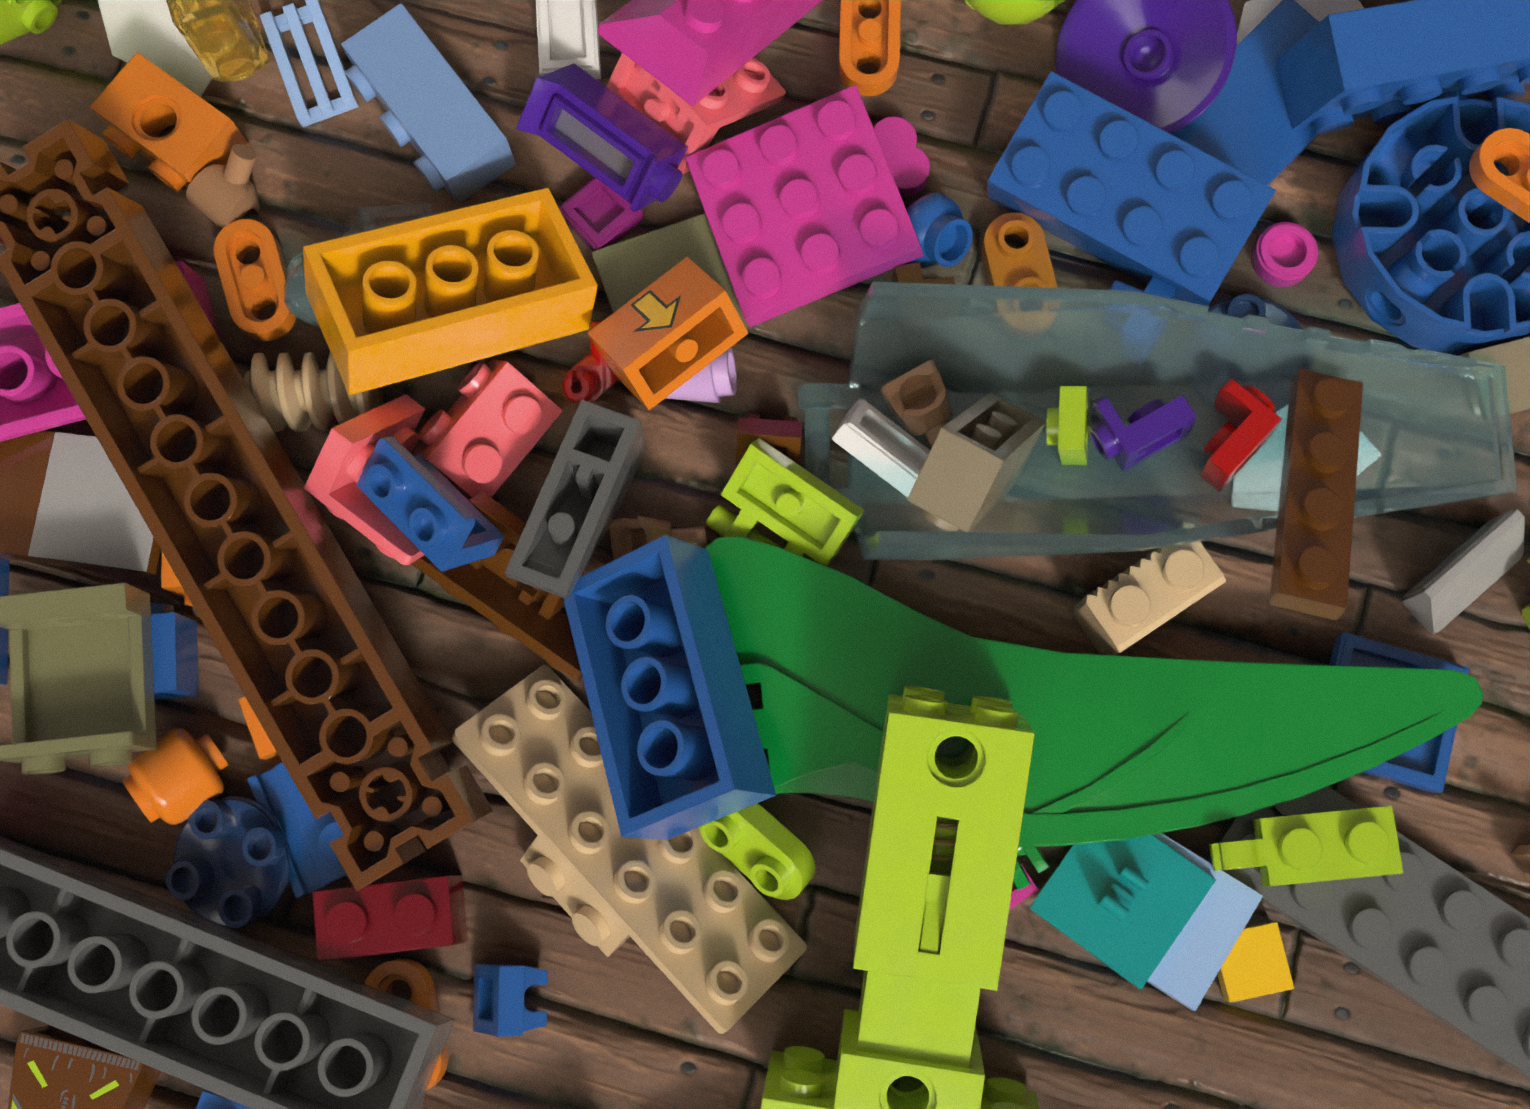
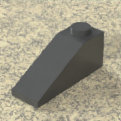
M581 399L505 570L506 577L562 598H569L620 509L645 452L643 428L640 420Z

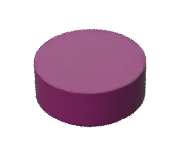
M1280 222L1269 226L1254 243L1251 251V263L1255 273L1264 282L1275 287H1290L1301 282L1314 268L1318 258V247L1312 234L1303 226L1292 222Z

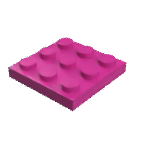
M856 85L685 157L744 319L749 327L924 256Z

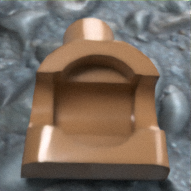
M244 144L233 145L226 165L215 164L206 167L188 185L186 191L187 200L221 229L233 221L243 219L250 209H254L259 213V198L254 184L249 181L257 157L255 150Z
M934 360L926 361L881 388V393L886 403L906 431L915 436L925 434L932 447L940 429L947 424V420L953 415V407Z
M638 515V519H613L609 526L613 561L664 535L704 549L707 546L704 526L672 529L670 521Z

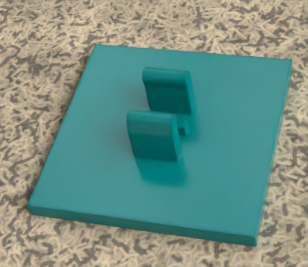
M1153 835L1118 841L1078 844L1071 847L1029 909L1141 990L1216 879Z

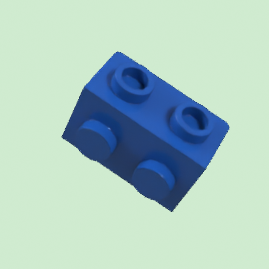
M393 436L378 440L356 486L441 572L495 555L505 536L422 454L411 455Z

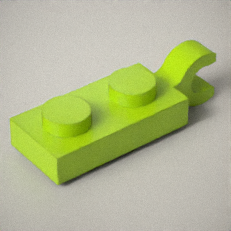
M1392 806L1253 819L1255 840L1209 844L1213 871L1259 867L1262 887L1403 873Z

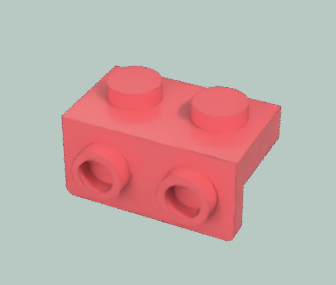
M495 359L489 361L487 365L484 362H479L464 376L457 388L462 395L447 413L441 409L427 420L418 433V439L422 443L414 451L415 455L422 454L443 476L471 499L481 492L492 498L563 411L509 362Z

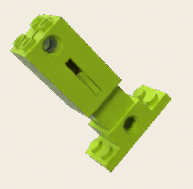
M904 686L903 696L888 694L855 928L853 969L864 970L859 1011L844 1009L837 1060L825 1059L822 1052L804 1046L787 1047L784 1052L771 1050L761 1109H1040L1036 1092L1027 1090L1024 1084L1016 1080L994 1077L987 1079L986 1084H984L985 1073L977 1029H975L980 989L998 990L1035 734L1024 715L1013 709L1012 701L987 696H972L971 706L953 704L944 700L945 692L916 686ZM960 736L970 741L969 748L962 755L955 758H947L936 752L937 746L949 737Z

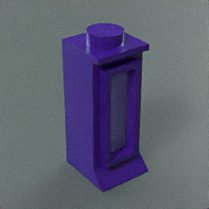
M575 63L536 78L516 127L517 130L542 137L631 204L629 209L633 212L656 200L660 202L667 200L675 191L682 178V171L678 167L688 146Z

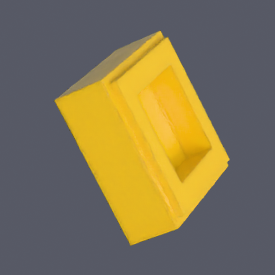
M1277 922L1257 924L1243 929L1217 974L1225 1002L1231 1003L1295 989Z

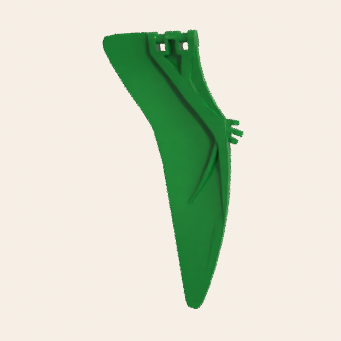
M740 536L717 538L705 547L709 552L745 684L761 683L763 707L752 708L763 749L768 750L769 769L776 794L818 793L854 797L873 802L888 694L903 696L904 686L925 687L945 692L944 700L953 704L971 706L972 696L994 697L1013 702V709L1024 715L1035 733L1013 879L1017 890L1031 884L1018 856L1027 855L1038 873L1050 867L1039 847L1118 841L1197 827L1242 816L1299 798L1374 768L1433 739L1469 718L1482 704L1483 692L1476 677L1449 669L1251 663L1064 653L971 637L913 610L847 574L780 547ZM960 736L949 737L937 746L936 752L947 758H955L962 755L969 748L970 741Z

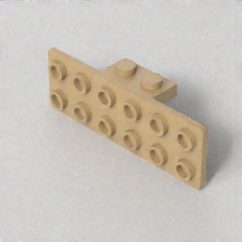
M542 665L459 726L453 733L452 741L537 834L535 840L520 859L527 868L528 876L534 886L544 895L553 897L571 916L572 924L579 936L590 945L598 946L607 957L631 937L719 1034L727 1032L807 950V945L736 867L722 854L713 850L705 843L699 828L668 840L621 837L591 711L549 666Z

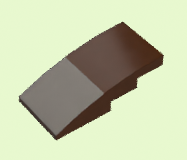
M39 431L0 442L1 558L42 562L61 568L156 574L161 549L97 437Z

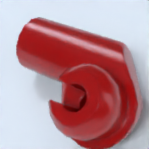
M591 320L590 330L603 320ZM591 338L590 352L568 371L562 382L563 393L572 403L579 404L581 399L593 403L619 380L613 374Z

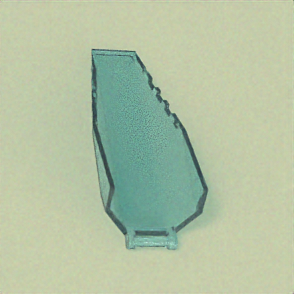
M873 282L858 308L847 384L812 383L798 388V406L800 409L805 410L806 470L830 487L829 410L846 409L848 412L856 401L861 398L906 431L882 396L881 388L929 360H934L953 407V415L947 420V423L990 392L1047 421L1048 407H1059L1060 386L1087 387L1089 426L1092 424L1090 417L1093 402L1104 396L1108 398L1125 426L1130 425L1127 420L1128 417L1143 405L1155 399H1161L1164 404H1167L1181 395L1185 397L1197 415L1191 432L1187 437L1122 472L1114 457L1105 460L1099 454L1089 434L1087 466L1062 465L1058 446L1047 445L1046 422L1014 487L968 533L961 529L957 531L945 530L930 523L923 517L921 513L922 508L907 501L905 495L847 452L848 488H832L865 510L854 526V531L863 559L948 560L1143 551L1276 530L1290 383L1299 368L1363 382L1353 518L1503 495L1517 491L1505 365L1426 349L1411 350L1401 344L1370 339L1366 342L1330 336V330L1315 327L1299 330L1270 324V318L1250 314L1239 318L1209 312V306L1135 291ZM1229 379H1233L1242 387L1251 385L1263 392L1272 401L1275 407L1274 413L1281 417L1282 420L1270 439L1224 489L1218 492L1200 477L1210 458L1202 450L1226 422H1231L1213 404L1221 387ZM910 434L931 450L932 447L925 434L919 436Z

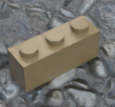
M992 392L988 393L940 429L907 501L922 508L921 513L923 517L935 526L949 531L961 529L968 533L1014 487L1047 421Z

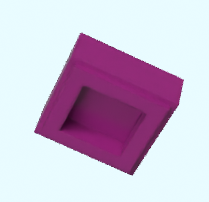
M595 177L590 179L558 207L566 224L592 252L618 243L644 220L643 212L640 209L636 212L630 210L631 204Z

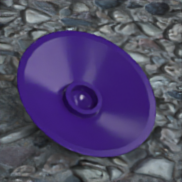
M1076 0L1063 22L1057 40L1055 55L1056 74L1171 134L1200 116L1212 104L1225 85L1234 62L1237 44L1236 22L1229 0Z

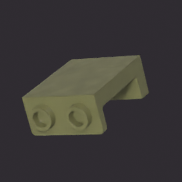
M127 583L0 596V627L9 630L12 744L0 745V761L20 763L22 774H47L65 771V760L89 757L90 767L120 766L133 763L132 752L157 749L150 593Z

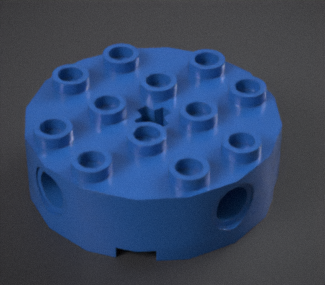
M1459 96L1431 100L1387 128L1371 152L1362 159L1339 193L1332 239L1342 280L1373 322L1412 347L1458 356L1471 351L1523 339L1530 335V223L1483 193L1473 182L1469 170L1473 152L1493 132L1505 128H1515L1530 134V105L1528 103L1496 97L1492 102L1477 99L1459 101ZM1494 162L1495 167L1502 174L1509 176V172L1503 164Z

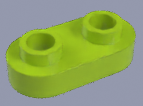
M758 803L698 827L705 843L713 850L722 854L748 877L760 892L767 896L781 900L794 899L815 875V861L809 849Z

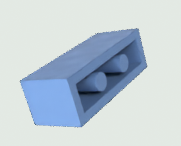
M402 3L341 43L352 64V67L344 71L349 81L366 103L376 98L386 111L379 116L382 124L400 148L410 142L417 151L420 158L414 161V164L435 193L445 188L456 204L459 205L516 165L507 138Z

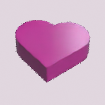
M895 116L882 119L875 125L874 131L899 193L902 197L914 196L921 192L927 184L930 171L929 159L922 150L916 147V130L910 122Z

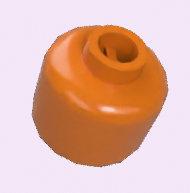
M176 727L156 739V750L134 752L132 754L133 763L127 764L130 775L122 780L134 801L151 823L161 818L168 824L177 825L188 819L204 801L218 799L223 794L224 783L218 772L229 764L207 733L195 740L187 730Z

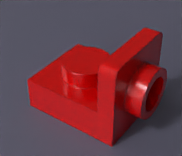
M1229 379L1221 387L1213 404L1231 422H1226L1202 450L1210 458L1200 477L1218 492L1224 489L1270 439L1282 420L1281 417L1274 413L1275 407L1272 401L1263 392L1251 385L1242 387L1233 379Z

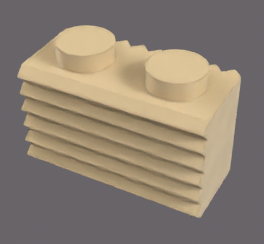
M1184 530L1165 545L1162 544L1144 559H1140L1136 564L1127 568L1123 573H1119L1115 578L1107 581L1101 588L1098 587L1090 595L1087 594L1074 606L1073 616L1100 655L1116 656L1225 583L1226 579L1193 532Z

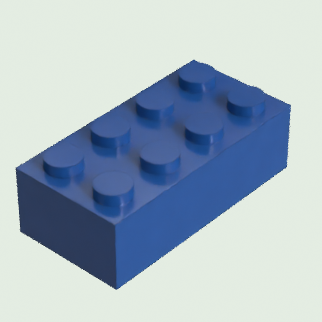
M1414 0L1327 15L1276 60L1292 129L1315 125L1317 134H1328L1352 126L1355 119L1372 117L1374 124L1394 122L1431 100L1459 96V101L1485 97L1487 102H1492L1496 97L1514 100L1523 96L1526 93L1524 86L1530 84V0Z
M1052 71L987 180L988 199L1013 213H1022L1030 216L1042 229L1145 285H1148L1154 276L1176 287L1174 300L1200 315L1204 313L1276 192L1272 187Z
M664 535L581 576L569 598L563 599L621 837L668 840L776 796L708 550Z

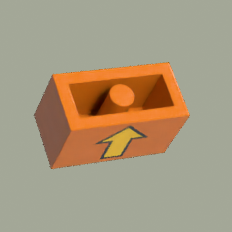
M686 257L587 334L613 374L648 410H651L749 333L726 290L689 257Z

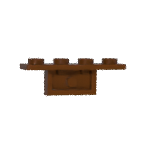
M479 493L470 499L469 502L505 536L495 555L443 572L425 555L411 563V565L440 584L449 595L464 601L492 621L501 632L513 636L540 655L552 668L565 673L574 680H580L582 673L568 616L560 611L564 604V599L508 578L505 575V570L526 522L485 493Z

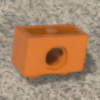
M138 52L90 106L92 111L107 126L101 135L130 159L139 152L152 161L148 166L150 172L176 192H179L184 185L188 188L192 179L206 167L215 164L226 165L233 145L244 144L250 146L229 117ZM176 125L171 133L158 138L165 128Z

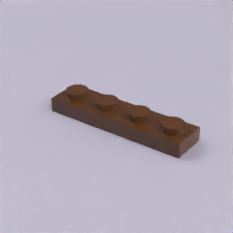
M1299 368L1290 383L1269 605L1336 621L1347 609L1363 382Z

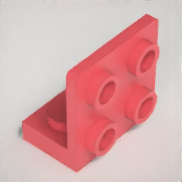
M623 53L606 86L688 146L678 167L682 171V175L690 172L685 157L708 148L720 127L779 104L786 94L785 89L756 56L693 107Z
M406 394L333 427L303 488L322 502L330 513L345 520L375 543L376 547L383 554L394 558L402 565H409L424 556V554L356 485L380 438L393 436L409 453L414 449L419 437L414 431L425 408Z

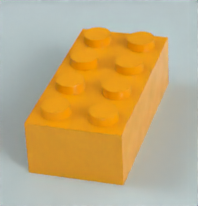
M549 188L303 246L306 296L349 396L586 331L590 328L598 285Z

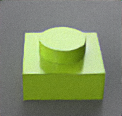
M1060 386L1059 407H1048L1047 445L1058 446L1062 465L1087 466V427L1089 426L1087 387Z

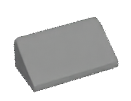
M1511 509L1486 522L1402 596L1403 600L1401 603L1428 632L1432 634L1438 633L1521 559L1524 553L1525 516L1518 509L1515 511Z

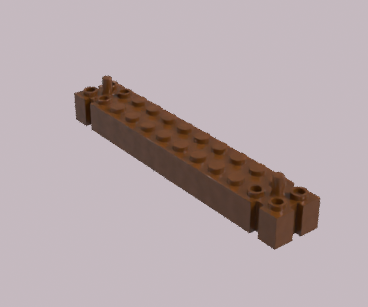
M66 119L23 146L30 159V162L24 166L15 169L0 161V243L8 248L0 254V269L314 818L318 819L332 813L344 835L329 844L355 890L358 891L424 853L425 849L418 836H420L425 847L429 849L491 813L493 810L467 765L453 771L447 765L440 750L453 743L450 735L309 492L303 489L305 485L142 205L117 193L130 183L105 140L73 121Z

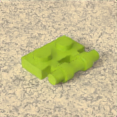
M758 438L750 444L721 493V496L741 509L738 516L719 504L712 511L705 525L722 537L740 536L782 548L757 531L759 523H762L788 541L785 550L804 558L808 555L818 563L828 566L865 510Z

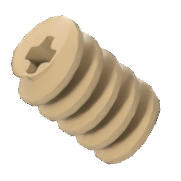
M286 352L279 353L276 369L273 371L269 370L264 353H255L251 361L250 371H247L244 376L245 384L273 432L282 431L287 424L295 432H302L308 430L312 423L319 431H329L337 422L338 424L344 423L383 405L382 387L349 396L331 352L326 370L319 369L314 352L304 353L301 369L295 370L289 353Z

